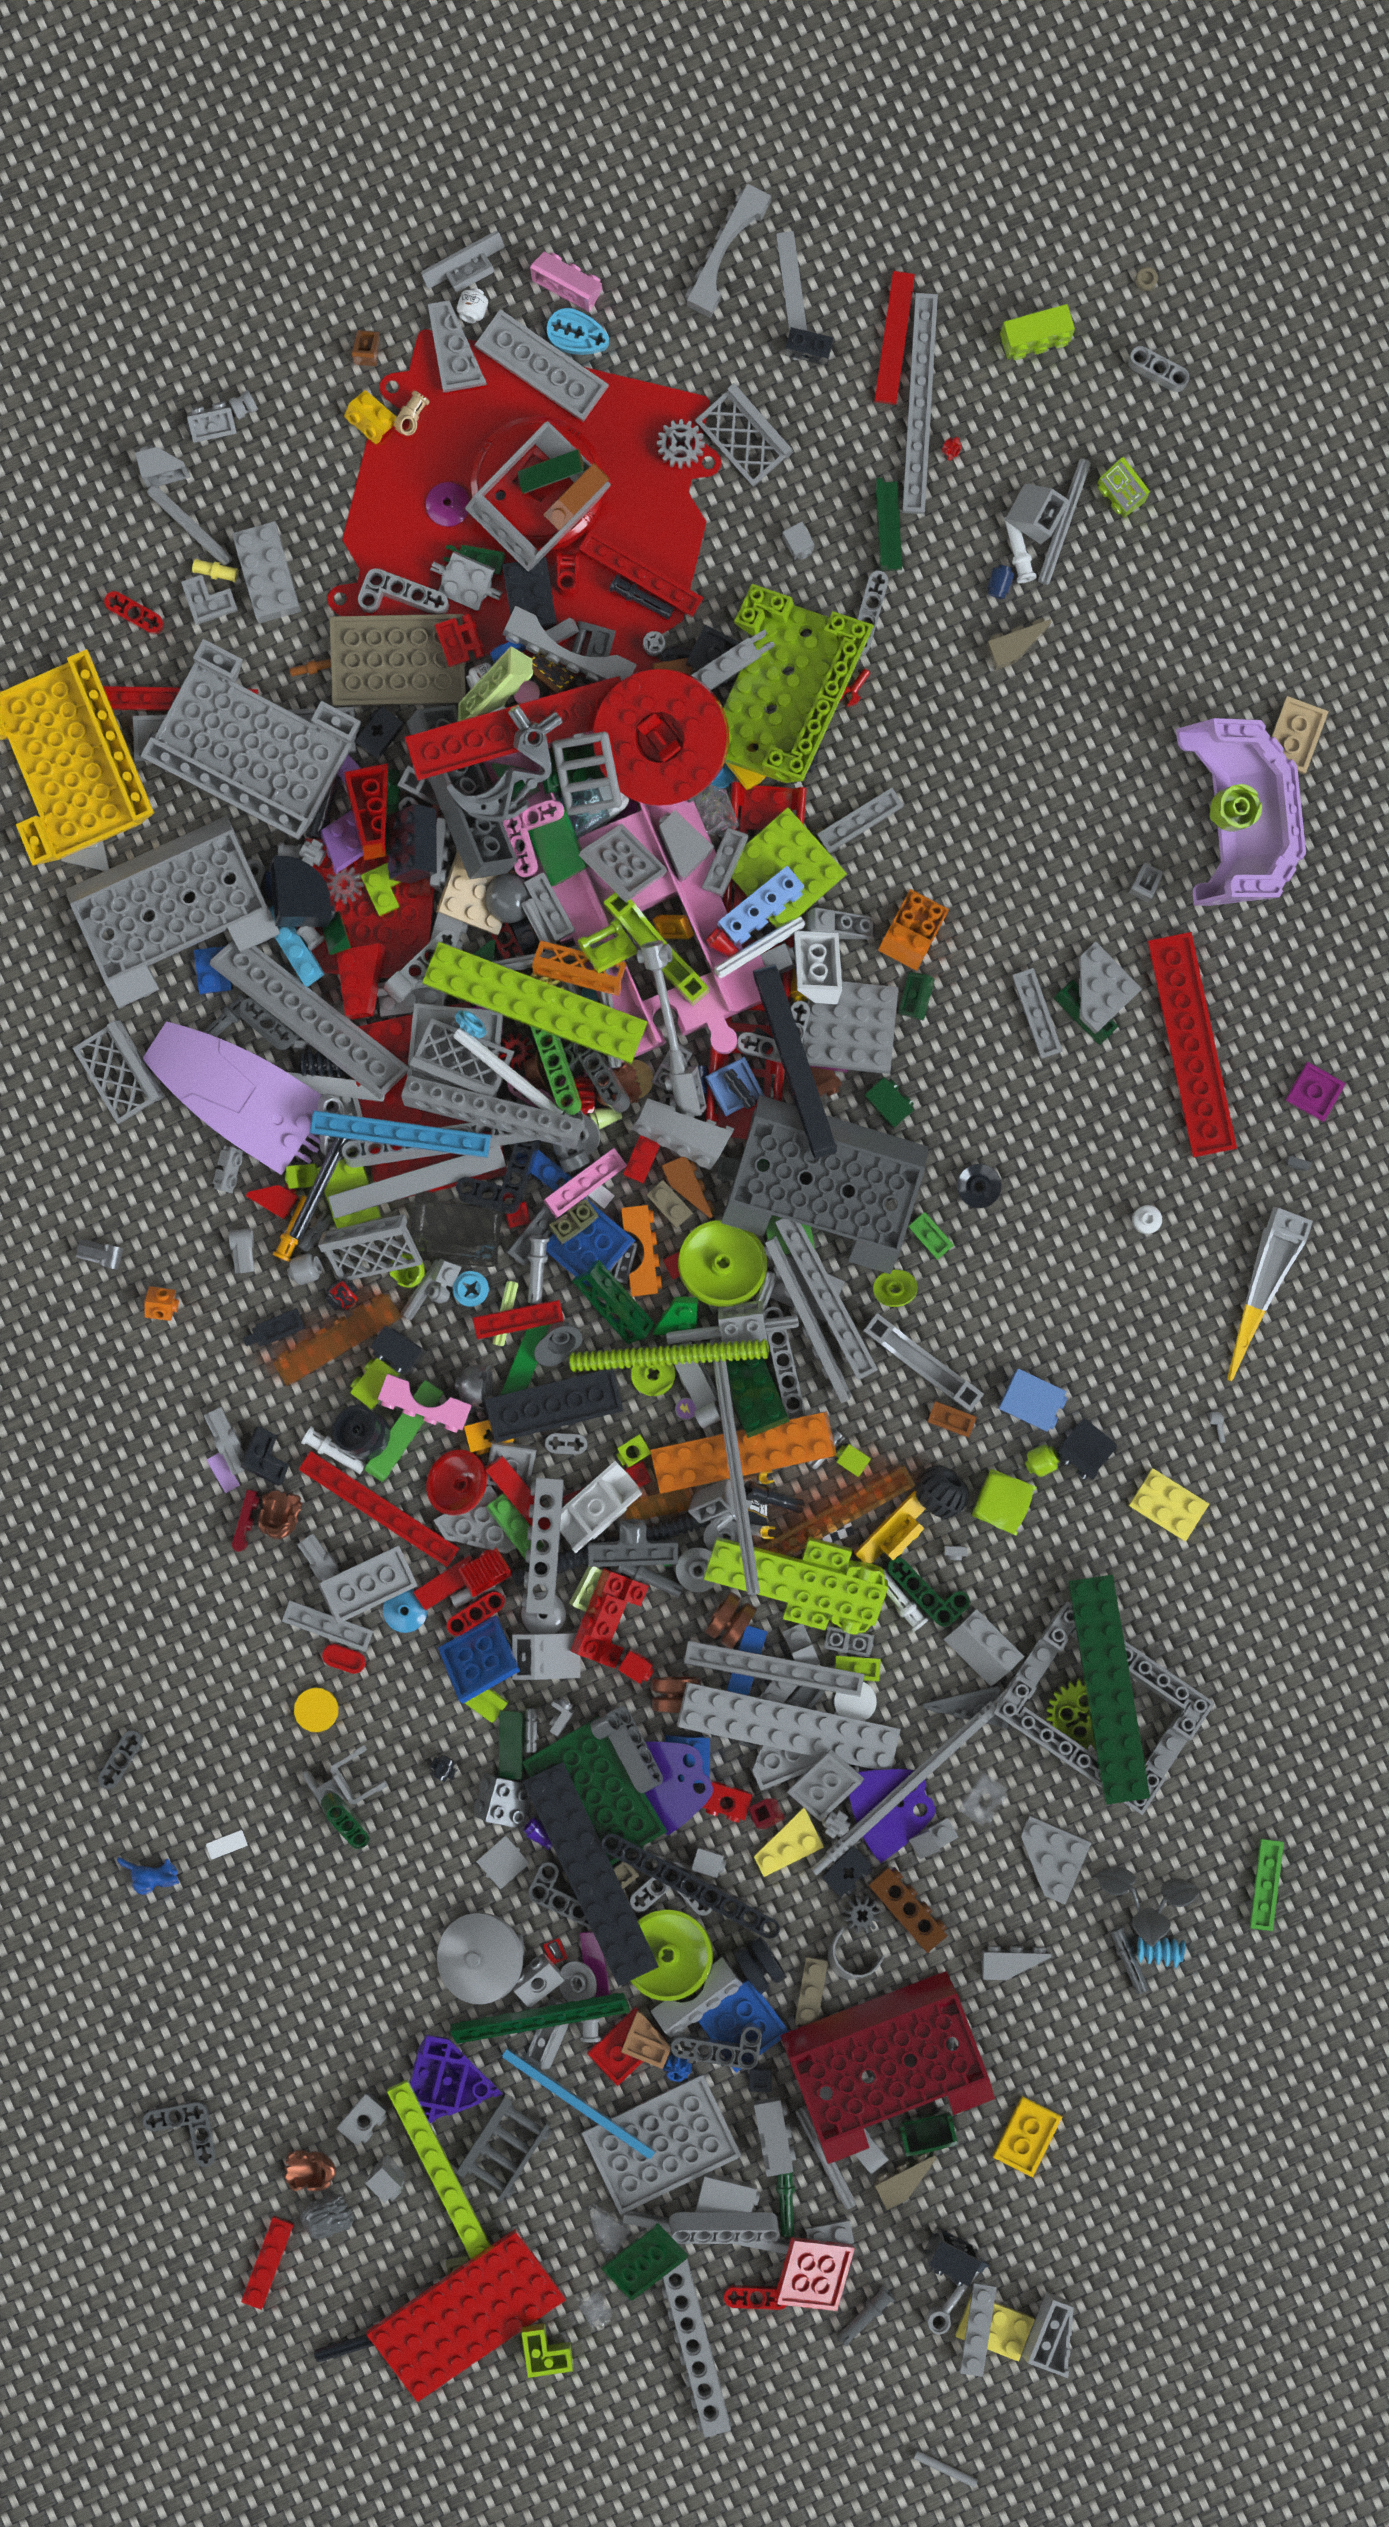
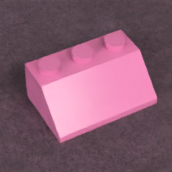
M543 252L530 267L532 281L590 312L602 291L600 279L592 274L586 275L580 272L581 269L575 264L570 263L568 265L562 262V258L551 252L548 254Z

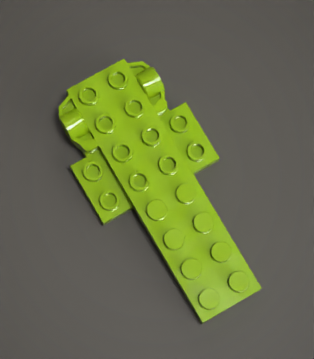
M716 1537L704 1574V1580L747 1591L739 1542ZM809 1537L802 1559H797L753 1547L760 1589L758 1595L787 1602L783 1613L784 1620L821 1630H826L827 1624L831 1620L833 1624L838 1625L844 1632L853 1635L864 1633L871 1625H876L889 1587L888 1580L885 1579L884 1570L881 1567L871 1563L850 1560L852 1548Z

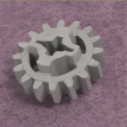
M680 419L678 425L671 421L670 428L664 425L665 433L659 432L658 437L662 440L657 441V446L662 447L658 450V454H664L663 462L665 463L670 460V467H673L676 463L679 469H682V464H686L689 468L690 461L697 463L698 458L696 455H703V451L699 448L705 446V442L700 441L703 439V433L697 434L699 427L691 428V421L684 425L682 419ZM667 438L672 443L668 450L666 448ZM693 439L696 443L694 451L690 446V443ZM677 441L679 443H682L684 441L685 447L681 445L677 447Z

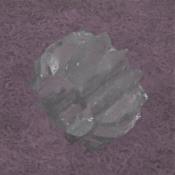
M345 867L335 877L328 874V879L333 882H327L326 884L328 888H332L329 892L330 896L335 895V902H338L342 897L343 904H347V897H350L351 901L354 902L356 901L353 896L354 893L361 896L362 892L356 888H361L364 884L363 882H357L361 879V875H354V868H351L347 873V868ZM343 880H346L348 884H350L349 887L346 886V890H343L342 887L339 886L340 883L343 884Z

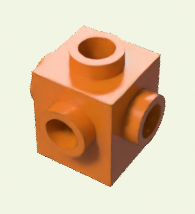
M149 1286L144 1301L145 1318L171 1321L173 1313H177L179 1307V1299H175V1290Z

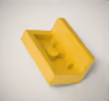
M366 390L349 403L344 417L375 444H378L383 434L395 425L394 421L397 418Z

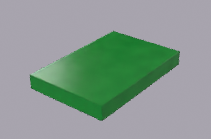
M555 808L547 814H554V811H556L557 809ZM565 808L561 819L528 831L551 886H556L590 867L579 856L582 848Z

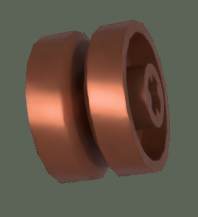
M730 1592L724 1602H721L711 1617V1622L705 1630L706 1634L716 1638L723 1629H726L721 1642L729 1649H732L757 1610L756 1607L747 1602L737 1612L736 1609L740 1604V1597L733 1592Z
M691 1676L652 1678V1691L666 1693V1695L656 1696L652 1699V1711L680 1713L686 1683L690 1682L701 1685V1678Z

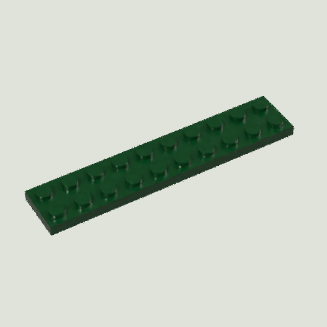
M1113 1574L1068 1581L1104 1803L1109 1805L1150 1798Z

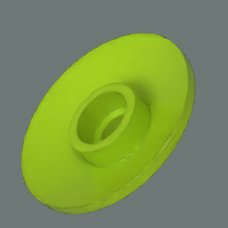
M892 1270L891 1274L884 1272L875 1280L873 1285L875 1298L880 1303L890 1307L908 1304L914 1299L918 1290L917 1281L914 1276L903 1270Z

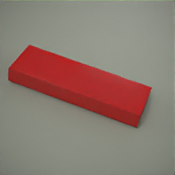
M470 1555L413 1592L425 1611L465 1585L458 1569L461 1568L464 1562L472 1560Z

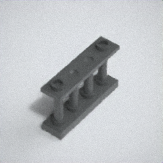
M507 2093L456 2171V2174L464 2178L466 2173L470 2175L473 2173L499 2190L500 2194L497 2200L499 2202H502L504 2198L509 2199L515 2189L512 2185L541 2140L545 2142L552 2132L549 2129L550 2121L547 2120L544 2126L541 2127L515 2110L511 2104L513 2097ZM503 2116L511 2117L537 2134L531 2146L501 2127L502 2125L499 2122ZM491 2135L494 2137L496 2135L525 2153L518 2165L489 2147L490 2144L487 2141ZM479 2154L482 2156L485 2154L513 2173L506 2184L477 2166L475 2159Z

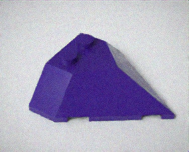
M428 2034L425 2036L418 2048L409 2083L429 2123L435 2122V2119L445 2115L450 2116L480 2104L483 2100L490 2097H497L503 2094L449 2038Z

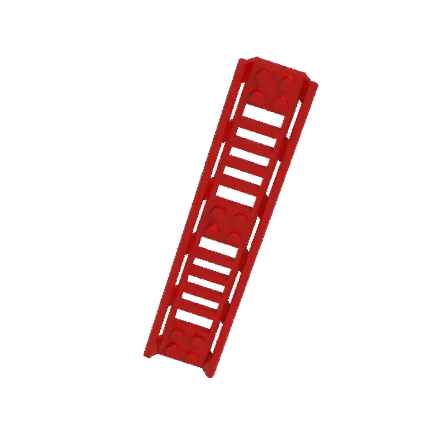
M732 782L728 828L737 831L739 806L742 807L740 832L745 834L747 830L762 831L763 828L768 826L787 808L792 812L796 811V817L804 825L807 788L755 785L746 790L740 782ZM730 879L722 898L727 913L731 909L732 879ZM736 883L734 908L741 903V900L748 898ZM794 934L767 951L782 945L783 942H786V945L790 948H794ZM748 939L741 946L745 949L758 940ZM792 970L783 973L782 982L789 1005ZM762 1003L747 1009L748 1011L765 1012ZM732 1016L725 1019L728 1027L735 1032L753 1033L755 1028L759 1027L773 1037L768 1025L731 1023ZM711 1045L708 1075L728 1065L729 1053L720 1054ZM772 1045L767 1051L766 1055H770L773 1052ZM736 1047L732 1052H730L733 1054H745L740 1052ZM766 1059L765 1070L751 1069L755 1077L765 1078L763 1094L770 1098L772 1074H775L773 1099L782 1102L783 1065L782 1063ZM707 1085L705 1122L709 1119L716 1122L715 1126L726 1129V1126L732 1127L734 1130L730 1138L747 1139L746 1136L756 1105L750 1109L743 1107L727 1116L723 1115L718 1105L717 1114H715V1097Z

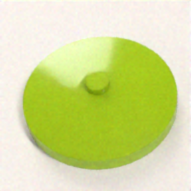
M716 1220L698 1226L686 1237L680 1249L678 1269L685 1287L697 1299L712 1306L731 1307L748 1301L758 1292L767 1273V1255L761 1241L754 1233L722 1224L721 1220Z
M659 1910L641 1918L638 1923L659 1967L631 1980L632 1984L644 1995L661 2001L680 2000L693 1994L707 1979L713 1961L712 1944L704 1927L692 1916L676 1910Z

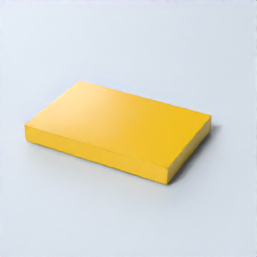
M1021 2096L992 2157L1033 2178L1062 2119V2115Z

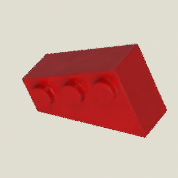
M380 943L353 947L337 953L345 1016L350 1019L374 1016L378 981L382 972V959L386 949Z

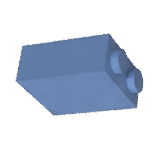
M1016 1369L997 1409L1048 1432L1049 1428L1053 1429L1057 1423L1058 1417L1055 1415L1059 1408L1063 1409L1068 1398L1065 1396L1067 1391L1025 1371Z

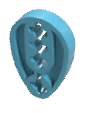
M572 308L560 309L550 317L547 323L548 339L561 352L587 355L605 351L609 346L608 334L601 325L578 310ZM557 322H560L562 328L571 326V330L574 332L581 329L584 336H579L577 339L572 332L565 335L563 329H558L555 332L552 324L556 325ZM599 336H602L604 343H600L599 346L596 345V341L593 339H598Z

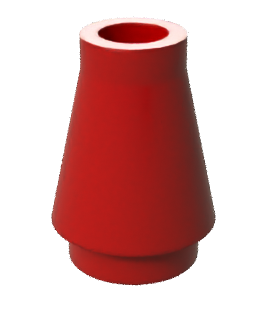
M718 927L705 940L709 943V947L728 958L735 955L739 950L723 929L720 930Z

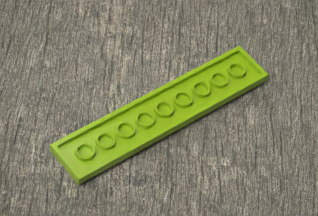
M441 942L437 944L422 982L425 986L629 1064L633 1062L648 1024L647 1021Z

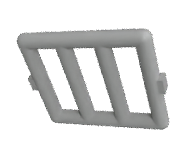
M603 731L587 735L579 733L571 738L553 741L552 747L567 815L588 812L589 815L600 813V810L618 808L622 805L607 732ZM601 741L603 755L564 761L562 748ZM605 764L608 777L569 784L566 770ZM610 786L611 800L573 806L571 792Z

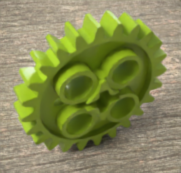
M1080 1679L1077 1680V1685H1073L1069 1681V1688L1061 1685L1062 1693L1054 1691L1057 1699H1049V1703L1053 1707H1047V1712L1052 1713V1715L1047 1716L1046 1719L1053 1722L1050 1725L1079 1745L1084 1746L1086 1750H1088L1089 1745H1092L1094 1750H1096L1090 1713L1087 1712L1089 1710L1088 1704L1084 1705L1079 1702V1698L1086 1695L1085 1685L1081 1683ZM1064 1708H1070L1073 1711V1715L1063 1717L1061 1711ZM1080 1711H1081L1082 1713H1086V1712H1087V1718H1086V1719H1084L1083 1717H1080L1079 1719H1077V1718L1079 1717V1712H1080ZM1077 1719L1070 1727L1066 1726V1724ZM1077 1726H1083L1087 1731L1083 1735H1077L1074 1729Z

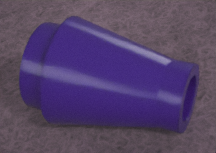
M535 1817L532 1818L524 1827L523 1832L526 1833V1837L544 1846L547 1850L550 1849L553 1845L541 1820H537Z

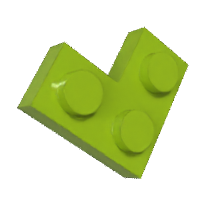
M388 863L361 875L379 916L400 908L391 887L401 882L389 880Z

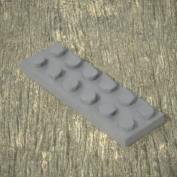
M501 309L475 344L477 349L582 422L585 421L609 387L606 382Z

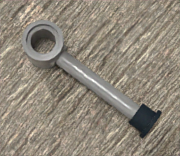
M981 2257V2264L973 2280L979 2273H982L986 2267L989 2268L990 2266ZM965 2284L963 2286L958 2285L943 2307H933L928 2311L926 2321L933 2333L944 2334L949 2330L951 2325L949 2313L969 2286ZM936 2316L944 2317L941 2325L933 2324V2319Z

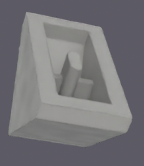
M1144 862L1128 893L1148 903L1152 899L1164 872Z

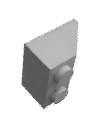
M145 446L139 452H135L141 477L148 489L152 485L158 487L191 478L183 461L158 447Z

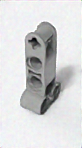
M451 930L441 931L400 972L397 971L384 984L383 989L398 1004L407 998L413 991L412 989L424 979L430 964L425 959V953H434L438 942L442 943L443 938H450L449 946L455 948L457 937ZM411 967H417L421 975L412 977L408 970Z

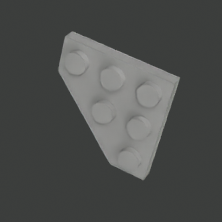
M1097 942L1079 957L1080 1019L1094 1034L1142 990Z
M491 1485L486 1487L480 1502L469 1512L458 1516L443 1514L434 1520L446 1540L492 1550L497 1548L502 1553H508L516 1548L486 1509V1506L498 1497Z
M762 1745L752 1771L762 1791L807 1772L820 1758Z
M1029 1815L1020 1836L1044 1896L1066 1904L1091 1842Z

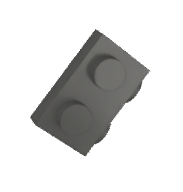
M484 1772L483 1779L479 1785L478 1798L474 1803L473 1816L485 1822L522 1828L531 1801L524 1783L502 1779L494 1774Z

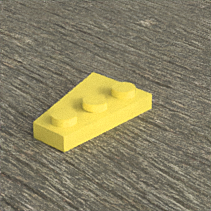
M803 1807L754 1855L764 1877L824 1848L806 1809Z

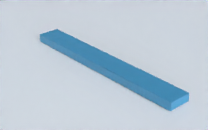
M314 1110L310 1127V1134L488 1158L491 1135Z
M506 2049L502 2055V2058L648 2159H651L657 2151L511 2049Z

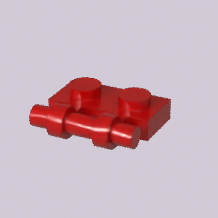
M470 614L462 616L464 624L458 626L456 618L434 625L449 668L469 662L468 652L474 651L476 659L485 656L482 650L484 647L482 640H479L476 632V623L472 621ZM465 632L468 633L471 642L466 645L461 635Z

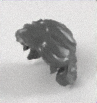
M331 2190L322 2199L309 2203L302 2212L300 2221L310 2237L314 2239L331 2237L333 2233L350 2229L353 2223V2215H351L350 2209H346L348 2204L347 2202L344 2203L343 2195H335L334 2191Z

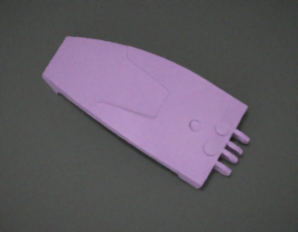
M166 1021L142 1059L183 1104L224 1138L281 1175L295 1155L307 1163H311L310 1157L301 1154L298 1150L304 1144L313 1152L317 1153L319 1151L317 1147L305 1139L308 1136L320 1144L319 1137L310 1134L313 1110L318 1111V1100L322 1096L321 1094L274 1064L241 1047L201 1031Z

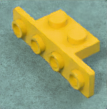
M916 1491L854 1552L862 1562L872 1564L883 1552L894 1560L924 1530L915 1520L926 1509L916 1498Z

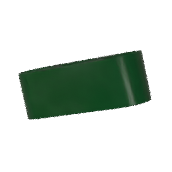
M326 1794L321 1800V1806L329 1822L353 1848L361 1849L367 1846L370 1837L363 1822L338 1794Z

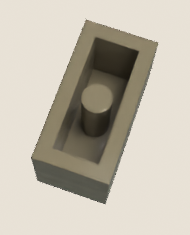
M663 1180L647 1194L649 1200L676 1229L693 1215L692 1211Z

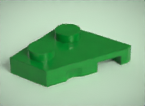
M675 1296L670 1303V1307L663 1312L662 1319L653 1326V1335H666L668 1332L696 1329L697 1297Z

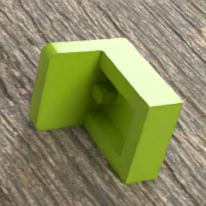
M313 1163L287 1166L285 1180L289 1185V1189L313 1186L318 1175L317 1165Z

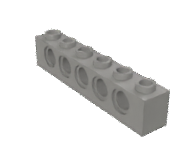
M536 1478V1482L531 1484V1495L535 1496L534 1504H530L529 1518H533V1527H528L527 1540L532 1541L531 1549L526 1551V1562L530 1563L529 1572L525 1571L524 1585H528V1594H523L522 1607H526V1613L554 1614L564 1479ZM547 1494L552 1497L553 1502L550 1507H543L540 1504L542 1495ZM541 1517L550 1519L551 1526L549 1529L543 1530L539 1527L538 1521ZM540 1539H544L549 1543V1549L546 1552H540L537 1549L536 1545ZM544 1562L547 1565V1572L545 1574H538L535 1571L536 1563ZM537 1584L543 1585L546 1589V1593L542 1597L536 1596L533 1592V1588Z

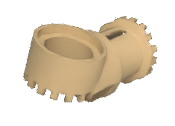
M417 391L412 392V398L406 406L401 408L402 411L395 419L396 421H394L395 430L401 434L412 435L416 431L418 415L424 406L430 403L426 397L423 398V395L420 396L421 394ZM405 419H409L410 426L404 431L402 423Z

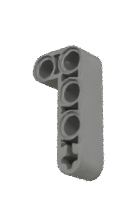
M372 569L367 573L358 596L359 605L366 613L376 612L383 596L433 615L446 614L449 610L448 599L442 592L380 569ZM376 576L381 577V584H371L372 578ZM395 584L403 586V590L400 593L391 591ZM415 592H422L424 594V597L419 601L412 599ZM373 597L375 601L371 606H366L363 604L365 598ZM439 600H442L443 606L439 605L436 608L433 602L438 603Z
M683 1342L677 1345V1347H679L681 1344H683L684 1346H686L687 1344L693 1346V1343ZM694 1361L691 1364L687 1362L681 1364L679 1362L675 1367L697 1408L694 1412L699 1425L705 1429L721 1420L718 1392L701 1361L697 1364Z

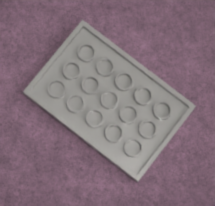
M703 2073L610 2118L657 2150L651 2159L639 2153L599 2124L582 2131L585 2142L620 2215L742 2156Z

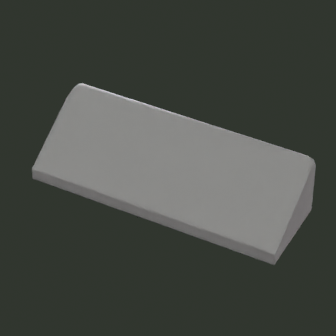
M551 1997L548 2005L563 2004L565 2002ZM569 2024L537 2029L524 2059L540 2068L550 2069Z

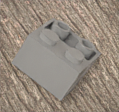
M1025 483L1005 521L1039 544H1042L1051 537L1070 500L1052 488Z

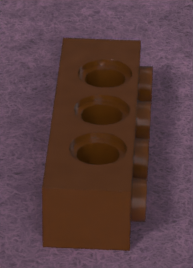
M887 1865L868 1882V1885L928 1954L948 1936L945 1932L947 1927L939 1918L935 1920L930 1915L932 1909L925 1901L922 1903L918 1901L915 1897L918 1893L910 1884L905 1886L901 1881L903 1876L896 1867L891 1869ZM893 1885L901 1888L897 1896H891L888 1893L889 1888ZM907 1902L915 1904V1910L911 1913L903 1911V1906ZM922 1919L930 1921V1926L926 1930L918 1928V1923Z

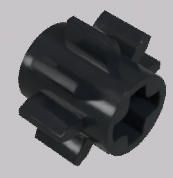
M443 1754L440 1758L434 1757L429 1766L433 1769L431 1775L443 1782L447 1778L452 1780L458 1770L454 1768L456 1762Z

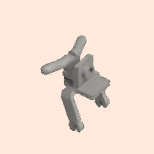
M364 1745L332 1765L330 1772L333 1778L321 1786L318 1785L310 1771L306 1770L303 1772V1778L314 1796L318 1799L320 1806L322 1798L328 1793H336L342 1799L348 1800L349 1804H356L388 1786L387 1782L384 1781L355 1798L342 1774L339 1772L338 1767L367 1750Z

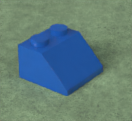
M665 1735V1742L681 1743L695 1747L703 1760L702 1770L710 1779V1736ZM685 1754L683 1757L684 1765L689 1768L695 1765L694 1756ZM678 1775V1780L683 1782L684 1776ZM696 1780L694 1783H703V1782H702L701 1780Z

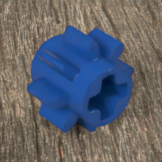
M672 2054L668 2056L663 2071H667L666 2076L670 2080L679 2082L684 2078L686 2079L688 2074H691L692 2064L688 2063L689 2059L679 2058Z

